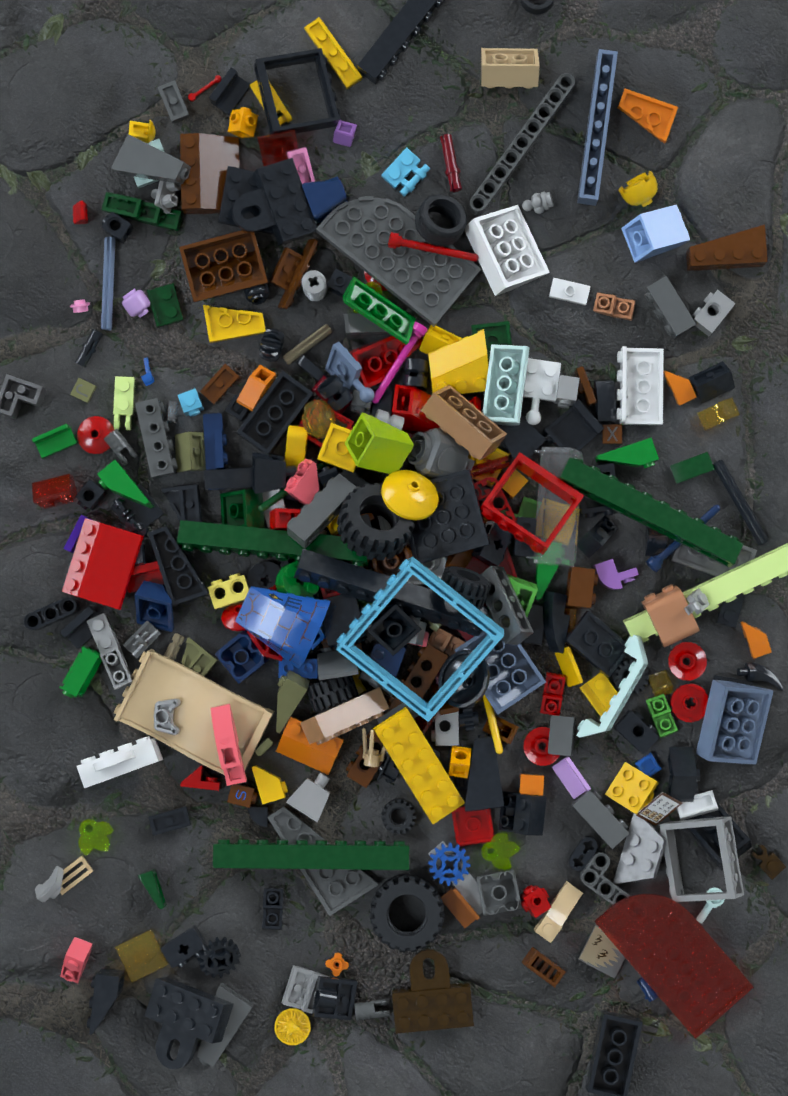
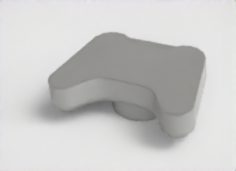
M179 699L156 702L154 710L155 730L172 735L179 734L180 729L173 722L174 710L181 704Z
M59 866L55 867L52 875L45 883L36 886L35 893L39 901L46 902L49 898L55 899L59 895L64 873L63 869Z

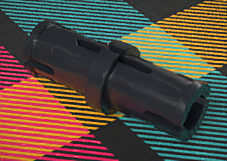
M92 329L86 343L82 344L81 347L83 348L75 363L86 368L92 354L96 352L95 348L103 336L102 333Z

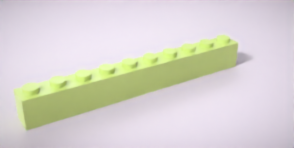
M788 543L682 592L685 599L699 588L706 595L710 604L706 609L712 611L718 608V604L723 601L729 603L737 599L736 595L743 593L745 595L754 591L753 587L760 584L765 586L771 583V579L777 576L779 578L787 576ZM646 610L623 620L631 637L639 635L642 637L643 643L648 641V637L653 634L658 636ZM695 611L692 612L694 618L702 615L701 613L697 615Z

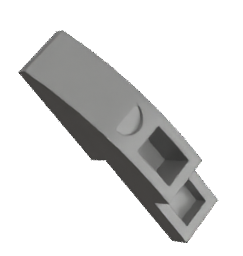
M102 613L87 620L114 690L133 682L124 654L106 614Z

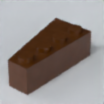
M765 224L690 247L686 252L687 271L763 267L767 263Z

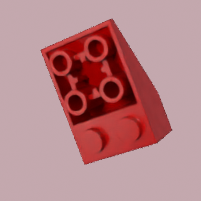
M395 384L392 415L404 417L402 429L427 432L434 428H440L437 423L429 420L425 413L421 411L431 397L430 394L413 386Z

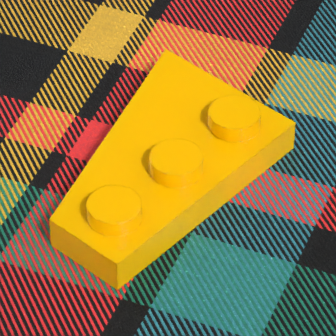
M203 305L210 343L263 334L266 331L263 313Z

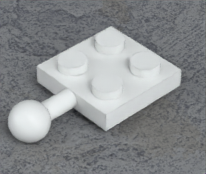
M528 358L523 397L532 398L531 410L526 414V421L529 424L536 425L541 421V414L538 411L540 400L556 401L561 363Z

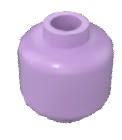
M134 288L123 296L122 305L131 317L138 315L141 318L149 312L147 308L150 306V301L142 290L136 291Z

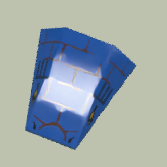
M251 586L235 622L299 669L319 632L331 600L296 596L292 593L285 594L275 590Z

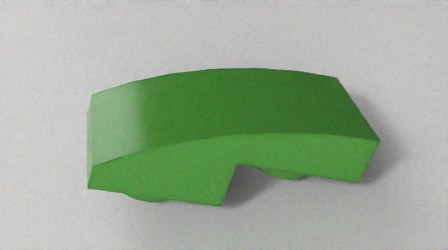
M661 694L646 700L659 737L663 738L678 732L665 695Z

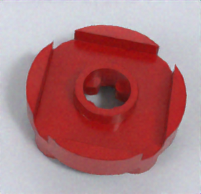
M685 684L675 689L671 695L670 705L672 713L678 719L684 722H695L702 719L705 715L708 695L702 687L696 684ZM691 697L695 705L694 707L690 706L688 709L685 700H689Z

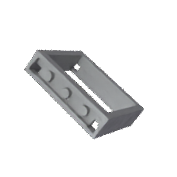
M731 816L669 821L660 824V834L667 840L663 855L666 860V874L669 879V893L672 897V902L736 899L744 895ZM716 826L727 892L684 894L674 829Z

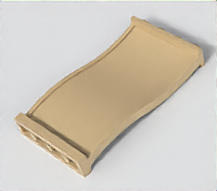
M153 649L148 650L147 653L143 652L139 660L141 665L139 669L134 670L131 676L133 682L130 687L127 686L122 694L125 697L122 704L118 703L115 708L114 714L116 716L114 720L136 728L187 757L224 775L216 747L210 708L230 704L239 739L238 745L244 770H246L275 711L258 705L222 687L190 668L155 652ZM179 699L181 701V704L175 708L173 713V722L180 729L179 734L172 735L155 730L154 710L156 702Z

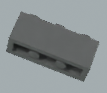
M667 276L645 289V299L649 304L652 303L656 309L654 313L659 320L662 319L668 336H672L675 339L696 325Z
M586 790L571 805L607 845L613 849L629 834L626 830L628 826L621 818L617 820L613 816L615 811L608 804L604 806L600 802L602 797L595 790L592 792Z

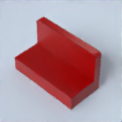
M157 561L134 567L127 588L129 593L136 592L144 580L164 585Z

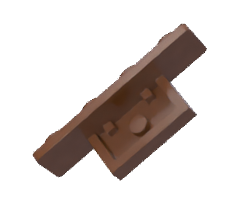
M309 239L302 255L288 247L284 248L269 281L285 290L278 308L287 309L292 305L294 293L300 288L301 278L310 266V258L317 251L316 245L318 240Z

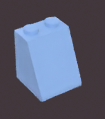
M677 205L642 213L621 228L634 263L680 247L690 240Z

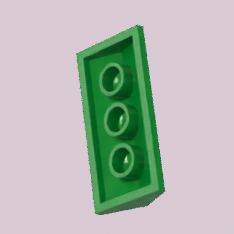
M353 277L343 295V302L407 345L416 318Z

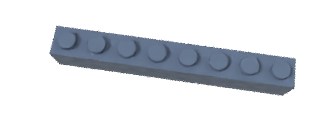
M599 49L596 57L577 200L579 204L596 206L599 198L617 51Z

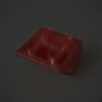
M71 474L32 483L33 503L44 507V509L53 508L56 503H72L77 495L74 478Z

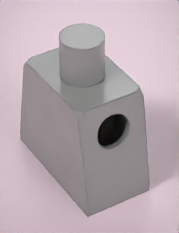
M322 773L318 775L315 781L307 778L286 803L318 822L330 795V791L324 788L330 778Z

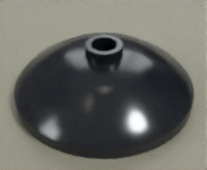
M472 650L458 651L446 660L439 675V689L472 653ZM485 659L481 661L446 701L449 705L456 708H468L476 704L484 696L490 680V671Z

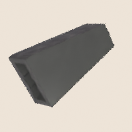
M128 134L111 169L121 175L183 184L189 177L191 167L185 162Z
M222 982L215 996L234 1004L222 1042L211 1044L201 1040L197 1057L207 1067L215 1065L253 1007L252 1002Z

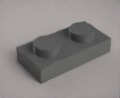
M175 80L158 87L172 124L190 117Z

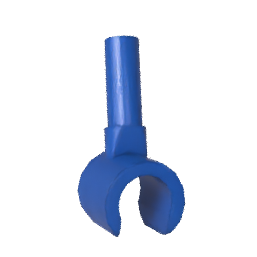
M144 358L146 374L141 376L144 384L148 386L154 382V377L149 367L148 358Z

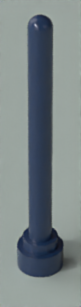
M714 505L699 519L707 523L720 511V506ZM674 541L658 556H651L646 561L647 565L656 573L662 568L663 561L682 544Z

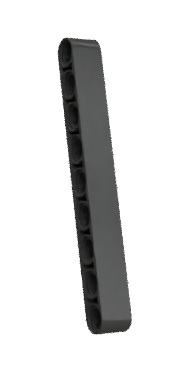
M564 73L559 76L472 196L469 209L473 215L480 216L487 210L571 94L575 84V79L571 74ZM566 81L570 86L563 87L561 82ZM550 97H558L559 102H552ZM545 111L549 116L543 118L539 113ZM534 126L538 131L532 133L528 128ZM523 141L527 146L521 148L517 143ZM512 156L516 161L509 163L506 158ZM501 171L505 176L498 178L495 173ZM490 186L494 189V192L486 193L484 188ZM481 202L483 207L477 209L473 206V203Z

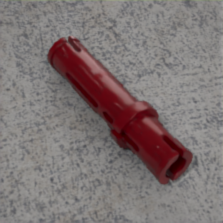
M445 134L444 138L440 136L446 164L445 174L448 176L450 192H459L462 190L459 177L460 169L456 162L452 135Z

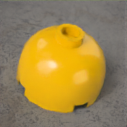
M649 171V175H646L644 172L626 182L627 187L623 189L621 186L618 190L628 204L645 207L653 202L652 198L656 195L658 184L652 171Z

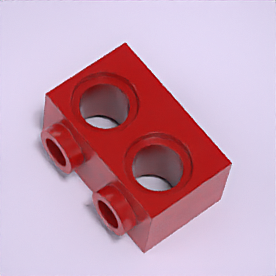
M275 508L271 510L270 529L287 531L288 522L293 517L296 518L300 514L301 509Z

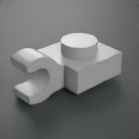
M698 588L686 598L689 604L684 609L688 615L693 611L698 615L710 604L706 595Z

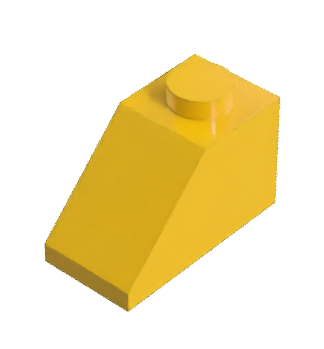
M258 765L252 766L262 804L286 797L285 793L288 792L285 781L282 782L280 777Z

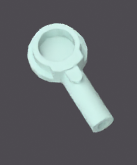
M717 887L710 888L706 893L723 891ZM725 899L706 900L707 903L696 920L702 924L712 908L721 906Z

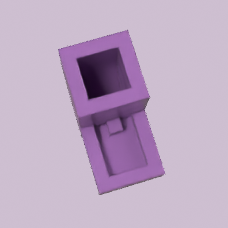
M613 559L593 565L595 574H598L599 583L611 590L622 589V580L625 584L634 581V576L639 575L637 568L618 573Z

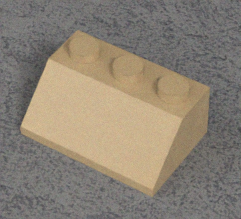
M481 48V86L487 88L524 87L527 89L538 87V49Z

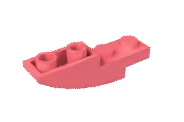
M230 704L211 707L216 747L226 784L228 786L246 782L247 778L238 745L239 739Z

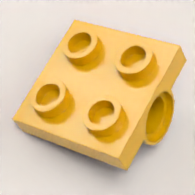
M625 762L605 795L637 814L652 801L654 790L659 782Z

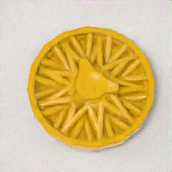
M288 1008L282 1011L275 1021L277 1038L287 1045H298L304 1042L311 1030V1022L308 1016L297 1008Z

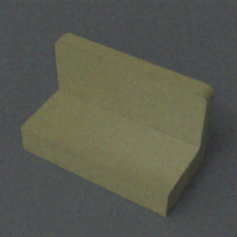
M185 432L176 434L177 472L204 471L206 469L204 433Z

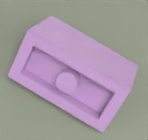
M568 756L552 766V769L573 799L586 790H591Z

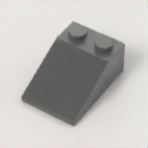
M325 647L320 648L321 652H317L319 680L357 675L359 673V667L337 650Z

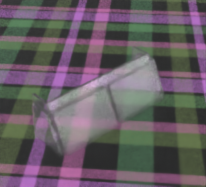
M542 447V450H535V453L541 454L540 466L556 477H559L569 457H576L582 461L584 458L581 451L571 447ZM541 484L538 485L535 536L545 542L571 505ZM580 503L544 555L534 552V557L527 556L528 559L534 560L533 563L574 567V563H576L579 525L578 510Z

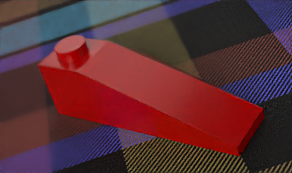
M389 335L350 351L349 353L362 367L358 380L365 387H372L381 383L405 344L394 336ZM422 337L417 339L407 357L421 346Z

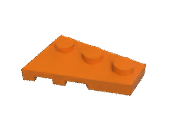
M624 89L618 109L665 144L678 107Z

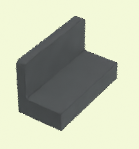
M551 716L548 754L573 756L576 717Z

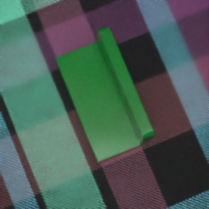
M68 424L32 438L42 459L78 444Z

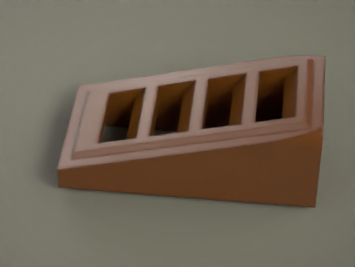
M534 947L529 950L522 960L523 965L554 988L566 973V971ZM544 960L540 968L537 970L536 968L538 967L540 962ZM548 965H551L544 975L543 972L546 970ZM556 969L557 972L555 973V975H554V976L552 977V979L550 980V979H549L550 975H551V974L553 973V971Z

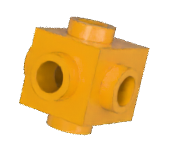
M246 107L232 110L227 132L240 138L254 137L258 115L252 113V110Z

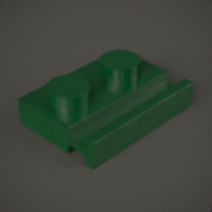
M173 283L153 290H147L157 328L184 321Z

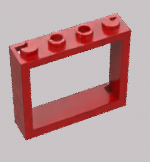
M519 452L480 509L483 517L497 523L502 530L512 533L518 541L528 544L534 552L544 555L584 495ZM516 469L571 505L545 542L491 506V503Z

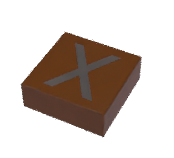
M622 424L602 425L604 428L602 430V444H622Z

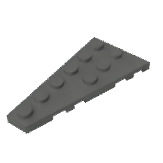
M285 806L268 816L269 821L281 840H288V843H296V840H308V843H316V840H325ZM300 869L329 916L379 885L368 874L359 869Z

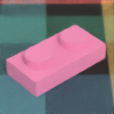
M303 147L287 152L288 159L293 158L301 183L315 182L307 148Z

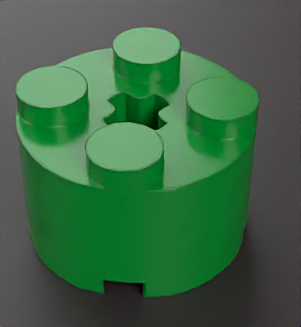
M298 561L283 566L276 576L278 592L292 593L302 597H312L318 592V585L300 580L299 583L296 582L294 574Z

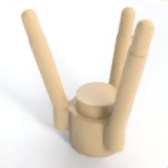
M363 728L364 765L379 767L380 761H384L386 749L383 746L380 754L379 750L373 749L374 730L370 732L368 749L366 729Z

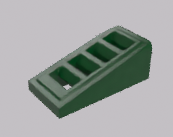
M152 869L139 874L140 881L159 909L165 908L167 904L156 870Z

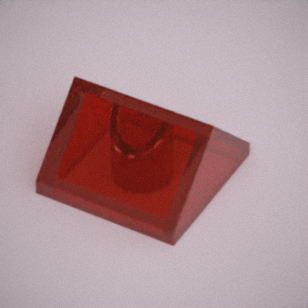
M295 130L257 137L263 166L288 159L287 152L299 149Z

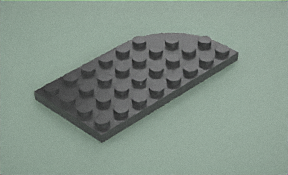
M364 196L349 202L346 201L336 207L316 228V232L433 327L481 271V268L470 260L400 246V248L396 247V249L389 248L388 241L391 232L398 233L403 239L430 243L425 241L417 232L415 215L401 204L387 198L385 200L373 198V196ZM453 245L444 246L446 248L458 250Z

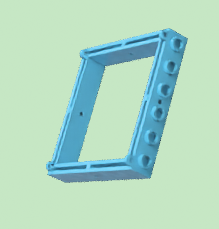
M412 556L402 562L397 575L392 574L386 582L388 584L384 590L380 589L375 594L374 602L371 605L368 603L361 611L362 616L359 619L355 618L349 625L350 630L346 634L343 632L336 641L338 643L336 650L429 722L503 638L504 629ZM412 575L487 633V636L428 703L353 645Z

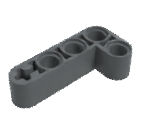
M602 851L595 852L586 867L581 870L580 880L633 920H643L647 914L646 907L603 876L610 865V859ZM598 856L605 857V862L601 866L595 863ZM587 872H593L594 878L592 881H585L584 876ZM604 883L610 885V889L606 893L600 891V887ZM619 895H625L626 897L623 904L616 903V898ZM631 904L635 908H639L641 913L634 915L635 912L629 908V905Z

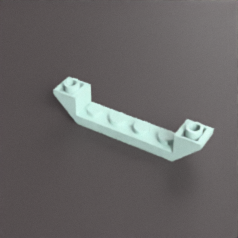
M639 635L630 636L625 643L626 649L624 652L637 659V661H633L630 665L628 677L621 681L619 685L620 691L612 697L608 712L605 711L600 718L601 724L591 718L585 719V721L582 720L577 728L579 732L576 736L587 737L610 731L648 665L642 637Z

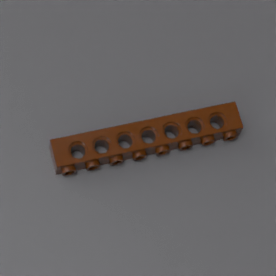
M430 644L420 649L417 654L420 657L417 663L412 662L407 670L410 673L406 680L402 678L401 680L405 686L421 698H423L448 657ZM423 660H429L432 663V668L429 671L422 670L421 663ZM418 676L421 678L422 684L420 687L415 688L411 685L412 677ZM392 695L387 702L389 709L386 713L402 704L401 700ZM370 730L369 733L367 734V738L369 739L368 742H367V748H368V749H369L370 732H371V730ZM374 732V742H378L382 750L383 744ZM361 744L356 752L359 755L355 762L351 760L346 771H348L347 777L367 788L379 767H370L368 769L360 767L359 763L364 759L363 744Z

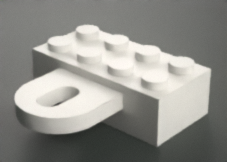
M150 736L136 740V745L132 746V743H127L117 747V752H114L112 749L100 753V758L96 759L95 756L81 760V765H78L77 769L84 788L163 760L157 740L155 738L150 739Z

